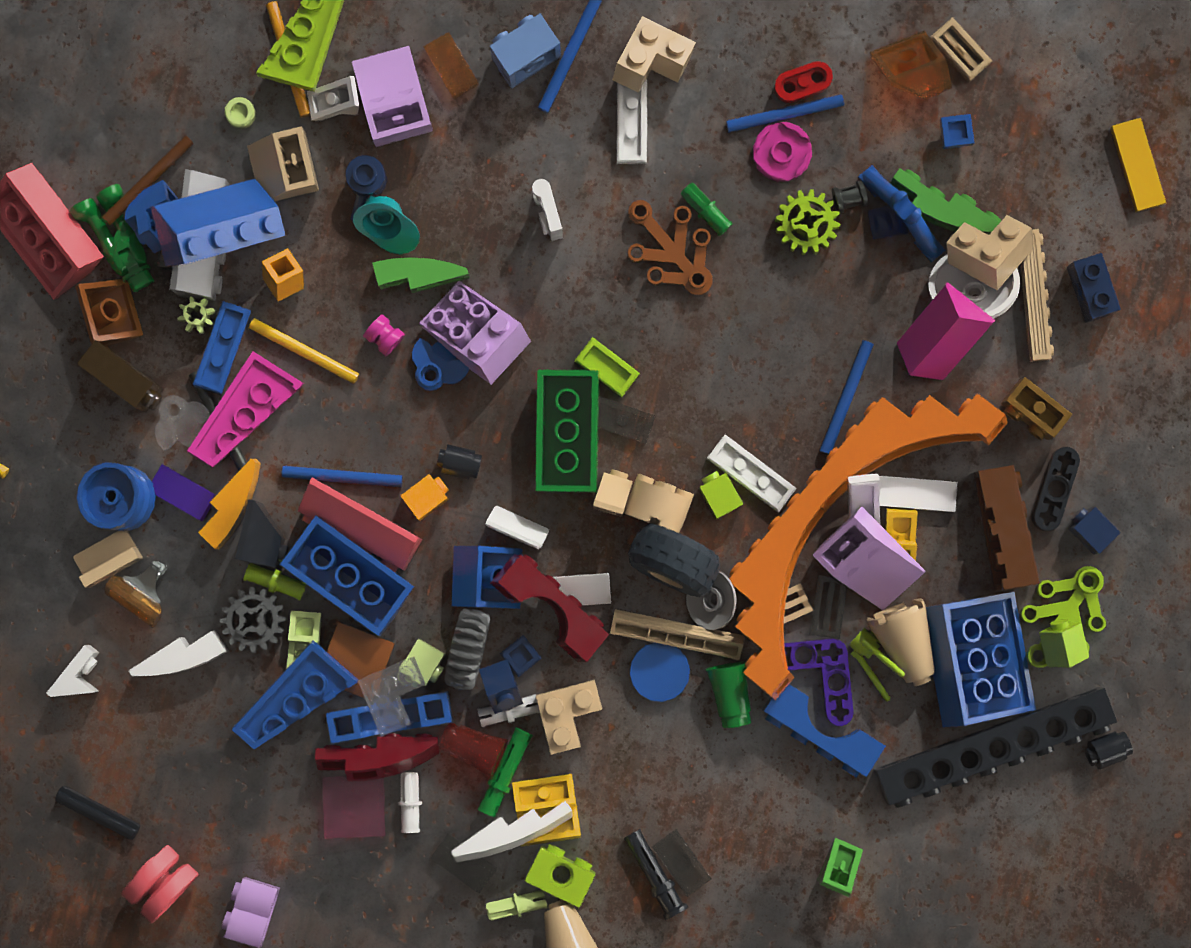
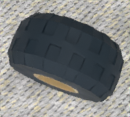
M648 524L639 529L628 552L629 563L633 568L667 587L690 596L701 597L708 593L720 570L719 557L712 550L687 536L655 524Z

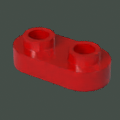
M815 61L779 75L775 82L774 91L777 98L782 102L793 103L827 90L832 82L833 73L826 63ZM819 74L822 77V81L815 83L812 81L811 76ZM784 85H793L794 92H785Z

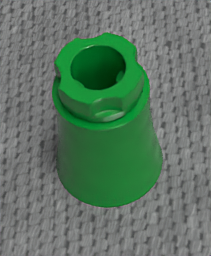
M746 661L720 664L705 669L712 686L718 716L721 717L723 728H735L751 723L747 676L743 673L746 669Z

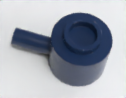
M369 155L354 158L346 169L347 183L356 195L350 218L351 221H353L356 210L366 203L367 198L370 195L374 197L379 196L387 184V175L379 160Z

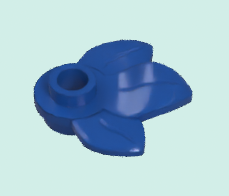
M420 338L412 350V359L417 366L415 373L416 381L425 390H436L443 383L456 384L469 372V368L460 360H456L457 357L439 341L431 346L427 341ZM428 371L436 373V378L433 381L425 379Z

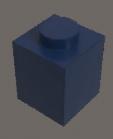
M1083 507L1072 517L1071 521L1074 524L1069 528L1093 555L1100 554L1121 533L1096 507L1089 508L1088 510Z
M508 660L479 669L487 697L495 714L523 704Z

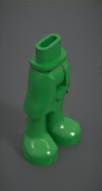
M114 184L100 191L96 198L105 212H107L123 197L124 193L120 184ZM93 198L85 199L70 208L71 215L77 221L86 222L92 228L103 248V255L106 257L107 262L118 275L122 276L124 283L128 282L133 292H137L154 282L149 272L151 266L147 264L145 250L133 229L125 221L124 213L113 223L117 231L113 237L108 226L101 219L100 209Z

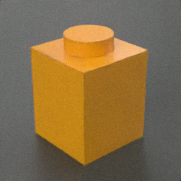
M288 248L262 261L263 280L278 302L304 289L303 270Z
M428 474L403 493L401 498L417 519L421 521L449 500L445 495L449 489L439 476L433 479Z

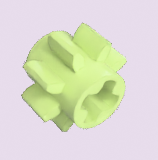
M191 296L189 304L186 306L179 305L183 310V316L177 319L180 322H188L185 329L187 332L190 333L195 327L199 333L204 334L203 327L207 324L214 326V323L210 320V315L216 313V310L205 308L208 304L207 299L203 298L200 303H197ZM193 310L195 312L200 310V313L203 315L202 319L194 320L191 312Z

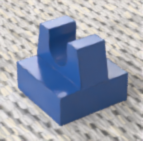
M971 114L940 118L943 149L974 145Z

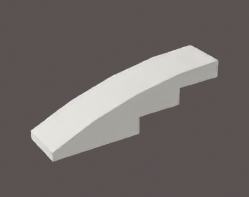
M564 801L541 818L532 809L509 826L502 817H499L452 850L451 854L456 862L487 857L518 847L548 833L572 818V809Z

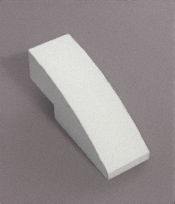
M217 631L209 632L191 645L188 644L185 637H180L130 669L129 673L131 676L177 673L208 663L229 650Z

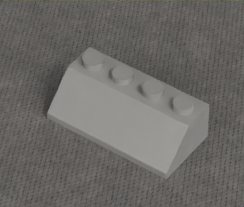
M185 169L182 198L230 185V183L224 178ZM226 253L185 265H174L172 268L170 290L183 298H190L192 296L194 299L202 300L205 298L209 301H215L216 294H220L222 290V276L218 275L220 264L224 265Z

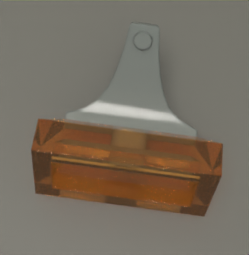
M153 561L138 576L128 577L124 575L123 578L112 576L105 585V594L154 628L160 621L162 614L161 601L156 593V582L160 576H163L167 568L159 561Z

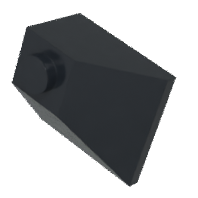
M248 499L235 559L279 568L280 562L283 561L288 553V545H284L285 538L263 503Z

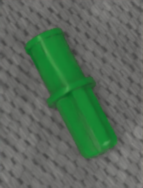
M694 183L688 184L682 190L681 196L699 214L697 217L699 219L702 217L719 237L733 224L715 206L716 201L711 202Z

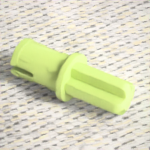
M540 889L539 891L518 896L516 893H513V897L487 903L486 911L489 920L492 921L513 915L521 917L522 913L546 909V899L533 902L534 900L545 898L544 890Z

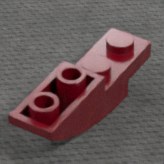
M390 733L384 737H377V748H372L368 745H356L354 748L326 745L323 748H316L315 762L318 770H345L347 782L381 779L413 769L438 755L439 742L438 737H433L426 733L416 734L415 737H402L400 734Z

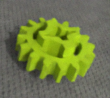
M810 189L807 196H804L803 192L798 190L797 199L789 195L786 198L788 206L780 204L778 209L783 215H777L775 221L782 223V225L776 229V233H784L785 236L781 240L782 244L792 243L790 251L793 252L797 247H800L801 254L805 255L808 248H811L815 255L819 251V245L824 249L829 247L827 238L830 240L836 239L837 235L832 229L840 228V223L834 221L840 213L839 211H831V207L835 203L833 200L827 203L823 201L825 193L820 194L817 198L814 197L813 189ZM810 204L818 206L822 211L818 212L811 208ZM797 206L798 216L788 221L789 213ZM804 216H807L808 220L815 221L811 229H808L806 224H799L803 221ZM827 223L826 232L818 238V227ZM798 233L805 237V241L796 238L793 234Z

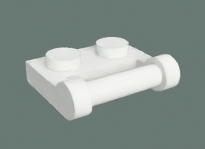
M538 179L533 183L532 191L535 204L543 209V212L539 213L543 234H550L551 241L562 239V226L550 184L545 179Z

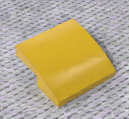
M572 774L512 783L517 819L532 809L541 818L564 801L567 802L573 812L572 818L548 833L522 844V847L581 838Z

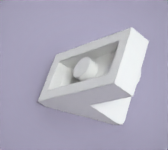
M354 76L315 89V92L307 91L312 121H322L339 114H358L359 102Z
M84 645L46 694L50 697L99 692V690L81 677L82 674L88 675L96 666L98 661L95 658L99 652L91 645Z

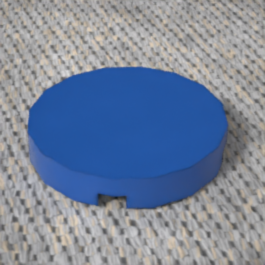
M650 643L637 651L631 661L630 677L632 684L640 695L651 701L664 702L674 699L683 692L689 681L690 668L687 658L677 647Z

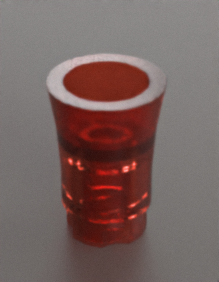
M450 722L442 734L438 749L448 752L449 756L465 762L492 778L505 752L508 739L491 736L464 725L458 726Z

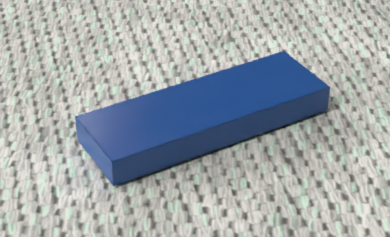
M222 301L193 386L222 396L251 310Z

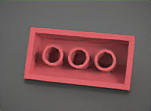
M32 163L4 175L0 181V231L52 299L55 300L89 275L104 256Z
M311 478L298 508V512L304 514L301 519L302 521L310 524L313 518L318 516L370 555L373 553L382 558L381 563L395 573L398 568L406 570L422 541L421 538L314 478Z

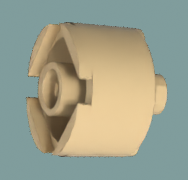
M637 474L625 506L624 514L680 533L694 494L677 488L675 493V486L662 481H655L653 485L654 479Z

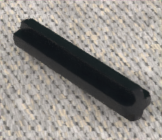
M62 786L56 794V802L130 840H133L139 832V823L67 786Z

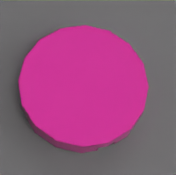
M780 122L766 126L758 134L753 146V160L757 169L766 178L777 182H788L800 177L808 168L812 158V147L807 133L799 126L789 122Z

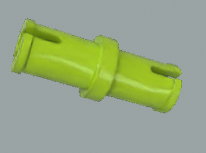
M251 562L246 569L243 579L244 581L269 588L268 592L275 593L277 591L294 597L297 600H301L307 585L305 582L282 575L280 570L276 569L274 572Z

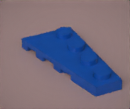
M312 640L233 726L232 731L249 746L256 749L297 720L310 714L311 711L323 703H327L336 697L337 694L346 688L356 684L358 679Z

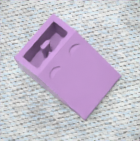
M409 46L352 61L369 129L376 147L433 131Z
M458 281L419 323L471 371L491 385L531 342L520 322L461 281Z
M863 507L857 510L826 539L813 554L833 577L881 610L889 606L926 572Z

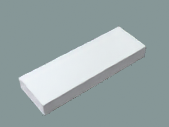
M647 79L639 93L617 83V164H647Z
M727 435L722 437L707 457V460L727 473V475L776 512L782 509L797 489Z
M879 476L880 506L944 512H955L957 482Z

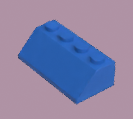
M256 179L151 206L166 266L185 265L285 236L279 206Z
M318 516L313 518L280 564L377 636H381L414 588L413 585Z

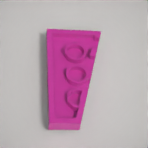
M253 351L190 445L187 453L213 469L296 393L304 383Z

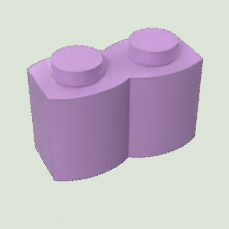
M247 877L243 878L241 883L236 882L231 895V900L235 901L232 912H226L222 924V929L226 930L224 938L260 948L266 936L280 887Z

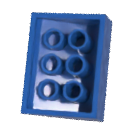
M1015 592L926 607L935 670L933 676L943 727L965 726L1036 710Z

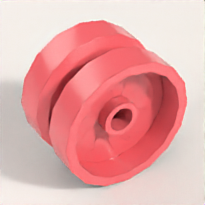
M169 845L164 847L154 858L151 857L136 872L131 882L121 893L131 904L139 903L148 894L151 895L141 908V914L150 923H154L199 875L189 864L180 866L173 874H170L169 872L179 861L180 855Z

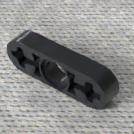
M1071 447L1057 449L1050 458L1032 514L1033 524L1041 531L1054 530L1061 523L1080 464L1078 452ZM1066 453L1069 454L1068 459L1073 461L1072 465H1067L1063 474L1069 475L1068 480L1060 475H1052L1053 470L1060 472L1062 462L1058 461V456H1064ZM1053 480L1060 481L1064 486V493L1059 498L1052 497L1048 492V485ZM1044 498L1052 503H1060L1059 508L1052 506L1050 516L1054 517V522H1048L1046 526L1043 525L1044 519L1039 517L1040 513H1045L1048 510L1049 504H1043Z

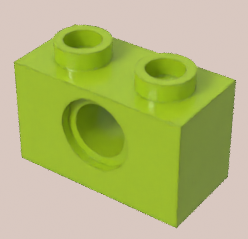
M549 844L547 848L541 845L525 878V882L580 908L595 877V871L591 870L593 865L576 857L575 861L564 857L565 851L552 844ZM558 866H565L569 869L571 875L568 880L560 882L554 878L553 870Z

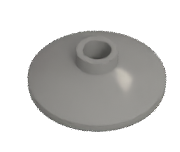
M719 571L708 593L701 597L687 594L686 602L689 614L697 625L707 630H717L726 626L731 621L736 609V593L730 579Z

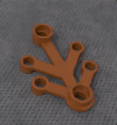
M644 200L634 201L629 207V219L636 225H644L664 250L644 248L641 244H633L628 249L629 260L634 263H639L642 260L675 263L683 272H664L662 268L654 266L647 272V281L651 285L657 286L661 283L684 285L685 289L693 295H703L708 292L713 282L711 272L705 268L706 248L711 239L710 233L703 228L697 229L694 232L692 241L696 247L692 264L685 256L687 224L691 219V210L686 206H679L675 209L673 218L676 225L673 242L652 217L651 205ZM637 207H644L646 214L639 217L635 214V209ZM681 210L686 211L688 218L686 220H679L677 213ZM697 234H705L707 241L699 243L696 240ZM634 248L642 251L640 258L632 257L631 251ZM653 271L661 273L662 277L659 281H653L650 278V274ZM694 275H701L703 277L701 285L693 283L692 277Z

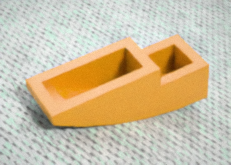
M251 458L210 502L218 512L198 533L214 549H221L245 516L248 499L252 500L258 481L261 463L257 459Z

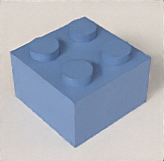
M541 13L535 17L533 15L526 16L517 24L518 28L510 33L507 31L500 33L492 40L493 44L490 45L492 60L511 89L561 57L560 42Z

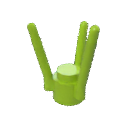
M864 627L849 644L853 649L851 655L860 663L884 700L888 702L891 699L863 656L869 659L874 654L900 677H904L905 673L878 650L880 642L872 631L869 632Z

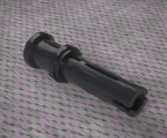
M641 829L626 836L624 840L627 842L652 887L650 889L652 898L657 899L664 911L663 918L668 920L687 909L688 905L681 901L674 888L676 885L674 880H671V878L667 879L645 840Z

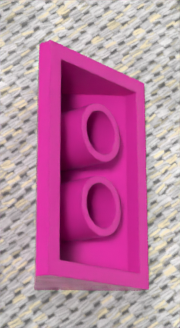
M947 282L897 342L909 375L944 380L995 320Z

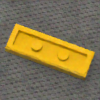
M1141 118L1113 125L1110 129L1135 212L1164 205L1166 203Z

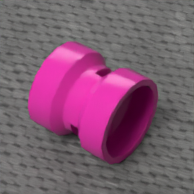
M383 314L368 327L363 335L370 343L374 342L377 344L378 350L384 356H388L405 336L399 328H393L390 325V321Z

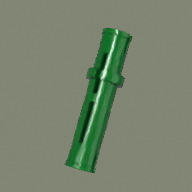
M515 727L512 738L493 778H489L487 782L489 787L477 810L491 817H496L505 794H509L511 790L509 785L533 737L532 734Z

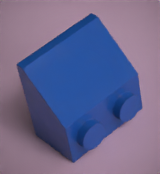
M454 546L452 606L520 609L521 602L511 603L490 582L512 556L522 555V549Z

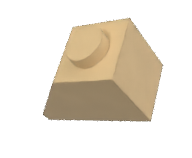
M611 469L610 474L604 473L593 508L622 517L633 482L627 480L628 474Z

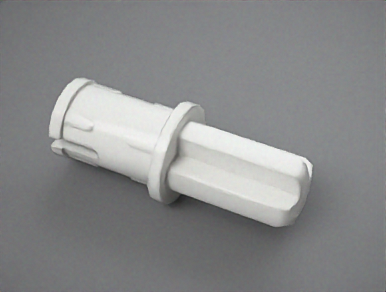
M417 772L401 773V801L398 802V805L401 806V833L420 832L419 805H422V801H419V776Z

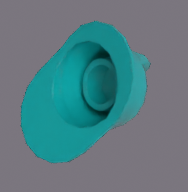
M370 195L366 203L354 213L353 223L356 229L390 253H409L419 244L420 233L417 226L402 213L400 205L390 197H374Z

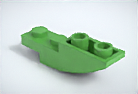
M899 168L890 181L894 187L900 191H905L907 196L913 199L912 203L921 209V216L924 220L944 229L956 232L965 222L990 235L1001 222V219L991 211L983 212L977 208L976 201L966 194L962 193L960 196L955 193L948 202L944 199L945 194L933 186L928 188L920 182L921 178L909 169L903 171Z

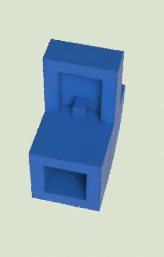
M164 180L144 189L128 205L125 212V221L133 229L139 242L142 245L147 244L153 253L160 251L161 246L151 206L178 199Z

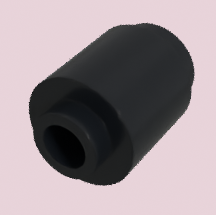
M448 444L446 450L440 449L437 467H442L441 474L468 480L470 477L477 478L482 455L475 454V450Z
M1114 731L1088 741V748L1085 749V755L1091 766L1095 765L1099 770L1124 761L1128 755L1133 754L1131 742L1124 731L1120 733Z

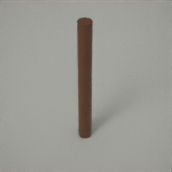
M184 136L101 219L108 226L112 225L144 189L150 187L194 144L192 140Z

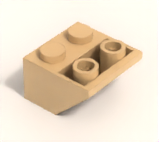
M302 126L272 133L247 146L254 178L274 201L319 191L306 133Z

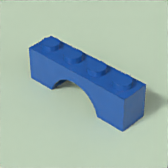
M790 684L776 700L772 697L769 698L762 711L767 713L765 720L779 729L783 724L793 730L790 736L804 745L807 744L808 740L818 746L816 750L818 754L829 761L836 757L844 763L842 769L856 778L859 773L866 777L868 776L886 747L860 729H856L842 737H829L821 734L815 729L809 719V696Z
M448 691L326 713L331 743L453 721Z

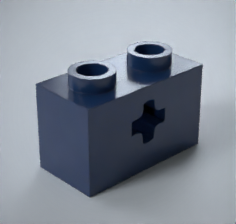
M1102 253L1074 261L1067 266L1085 323L1112 315L1121 310Z

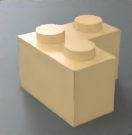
M642 16L617 62L612 80L638 93L651 70L678 82L691 58L696 42Z
M1008 215L1004 217L990 235L964 222L946 242L948 264L998 291L1033 250L1032 228Z
M595 679L536 695L551 755L581 747L574 717L602 710Z

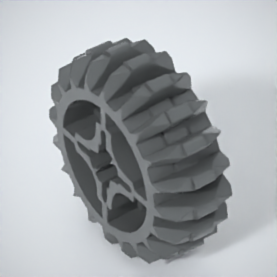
M463 609L460 612L446 668V685L453 686L459 690H472L475 687L489 631V614L476 609Z

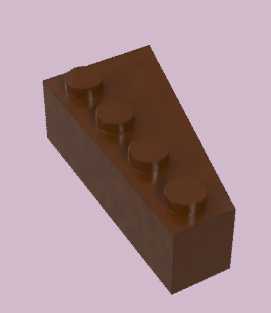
M1014 465L974 472L994 591L1040 584L1032 549V537L1026 522V504L1024 500H1021L1019 491L1022 488L1019 471H1015Z

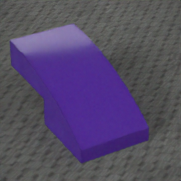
M161 464L151 481L156 496L202 522L212 506L210 502L216 496L214 493Z

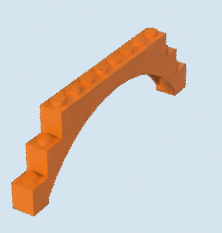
M978 393L972 400L968 398L964 401L958 410V413H960L958 416L930 395L925 401L920 400L911 411V418L883 397L878 402H872L864 413L865 418L860 424H854L848 430L844 443L839 448L835 447L826 457L827 463L820 471H814L806 482L807 487L801 494L796 493L790 499L786 512L781 517L777 516L768 526L769 532L762 540L757 539L748 551L750 554L744 562H738L730 571L729 579L734 589L753 603L751 608L746 607L737 618L738 624L735 627L761 649L759 654L754 653L745 663L746 669L743 673L774 700L780 696L795 678L788 671L785 654V605L791 576L811 532L825 512L848 490V477L867 475L896 458L935 445L983 441L989 446L1008 421L1002 411Z

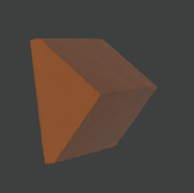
M122 279L75 286L91 344L97 340L106 346L143 336L128 282L124 283Z

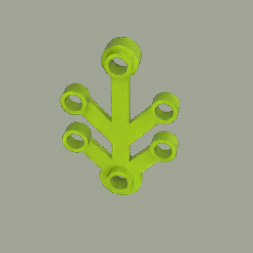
M1084 566L1075 572L1073 578L1054 582L1050 580L1040 581L1036 591L1042 598H1050L1055 592L1074 590L1068 601L1037 607L1026 605L1020 610V618L1026 623H1033L1038 618L1058 615L1055 620L1068 619L1069 623H1082L1079 606L1085 598L1090 615L1086 620L1088 629L1093 632L1102 631L1106 626V619L1101 614L1097 594L1104 584L1102 573L1095 567ZM1086 575L1090 576L1093 580L1090 587H1086L1083 584V578ZM1045 583L1051 586V592L1048 595L1043 594L1041 591V587ZM1028 608L1033 609L1035 613L1034 618L1031 620L1025 617V610ZM1094 617H1098L1101 620V626L1097 629L1091 624ZM1041 641L1039 644L1030 646L1026 653L1028 663L1036 668L1047 666ZM1086 641L1087 649L1089 652L1090 646L1089 643ZM1036 650H1040L1043 653L1042 660L1038 662L1033 658V653Z

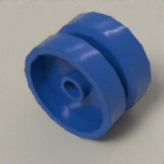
M107 462L96 465L84 474L78 486L77 502L79 510L87 522L98 528L118 531H130L139 528L149 519L155 506L156 495L153 483L144 472L132 466Z

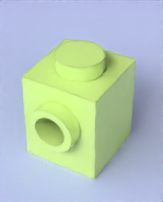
M418 639L399 670L405 674L402 679L417 688L420 684L428 685L430 681L435 683L444 669L440 666V663L445 653Z

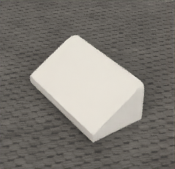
M499 506L493 508L485 523L487 527L538 550L542 548L549 533L548 528Z
M609 573L553 577L561 585L559 589L566 596L572 595L582 605L611 604Z

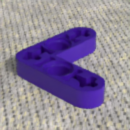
M838 639L784 643L785 647H791L789 657L792 666H788V670L821 668L826 718L836 726L847 725L853 718L854 711L846 645ZM835 643L836 648L841 649V654L836 656V661H832L831 656H820L822 663H816L817 651L814 646L815 644H820V651L830 649V644ZM802 646L809 648L812 653L811 660L806 664H800L795 659L796 650ZM835 673L842 675L845 680L844 687L839 691H833L828 686L829 677ZM846 693L847 699H840L841 707L847 709V714L842 716L841 721H838L836 716L831 715V710L836 709V700L829 701V695L840 696Z

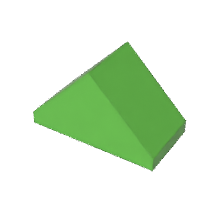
M835 838L817 878V882L826 888L849 897L863 849Z

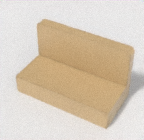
M117 531L73 557L82 573L79 578L85 588H92L143 559L128 531Z

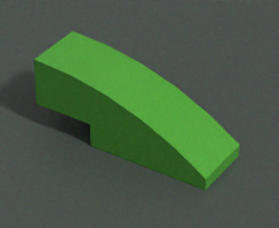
M410 257L372 262L380 289L409 282L411 292L416 293L470 278L467 268L435 259Z

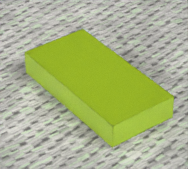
M593 337L574 360L585 370H598L599 381L621 398L640 375L638 371Z

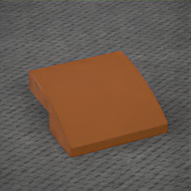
M338 622L327 652L358 679L356 684L343 691L374 702L395 643Z

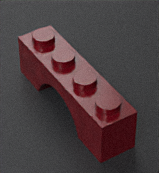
M528 555L512 556L490 584L511 603H519L533 597L549 604L554 610L559 623L556 643L577 662H587L609 635L603 629V622L592 614L588 616L581 609L583 606L581 602L572 595L566 596L559 589L561 586L559 582L550 575L544 576L537 569L539 565Z

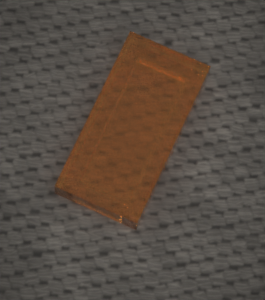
M449 32L423 46L453 99L479 85Z

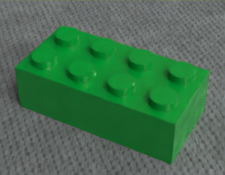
M537 370L536 491L598 492V370Z

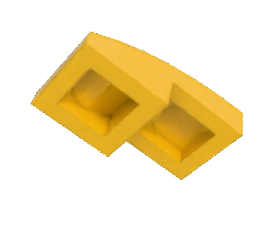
M886 508L885 530L916 561L917 509Z

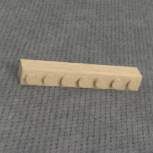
M1032 229L1033 250L1022 261L1020 266L1030 362L1052 359L1051 356L1054 355L1053 345H1050L1052 328L1048 326L1050 309L1046 306V300H1048L1049 295L1044 285V282L1047 281L1046 271H1043L1042 264L1045 263L1044 252H1041L1043 235L1039 233V229Z
M617 609L614 611L610 634L733 658L735 660H740L744 635L720 630H707L700 626Z

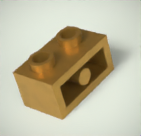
M1026 377L1020 379L1001 402V405L1006 408L1004 410L1005 414L1016 422H1019L1021 419L1030 426L1028 431L1041 441L1044 438L1047 441L1055 438L1073 415Z

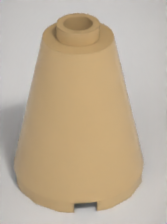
M922 598L912 600L914 606L907 607L903 602L873 614L875 619L867 618L868 626L892 662L905 673L903 678L906 683L913 682L914 686L931 681L930 675L935 673L926 605Z
M564 900L548 905L549 910L544 912L546 948H598L574 905L567 904Z

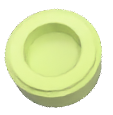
M233 98L227 103L225 117L233 127L243 129L250 126L255 120V108L246 98Z

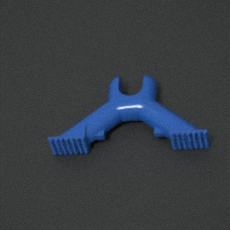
M873 165L858 176L872 195L880 197L905 223L915 239V245L930 262L934 261L945 251L922 218L921 209L917 208L909 200L905 191H899L882 177Z

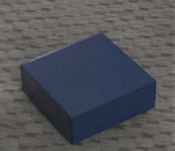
M524 635L500 653L504 660H508L511 669L518 677L542 659Z

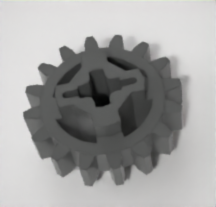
M250 587L248 595L240 589L238 590L239 598L236 599L230 596L228 600L232 605L230 607H222L221 609L227 613V618L220 619V623L227 624L228 627L222 631V634L232 635L229 640L230 645L240 642V651H244L247 645L250 646L251 653L257 652L258 645L263 650H268V641L275 644L279 642L275 636L276 632H285L282 627H279L280 622L287 621L286 617L279 616V612L284 609V605L275 606L274 603L278 597L273 595L268 599V590L262 589L259 595H257L255 587ZM253 599L262 601L256 608H250L244 602ZM235 612L239 615V626L237 628L234 626ZM272 612L273 616L272 627L267 624V615ZM259 613L257 618L259 625L247 627L250 621L247 617L248 614L256 615ZM251 632H257L263 637L259 640L245 639Z

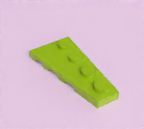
M302 0L296 14L288 21L284 33L271 48L270 55L257 70V76L315 92L344 0Z

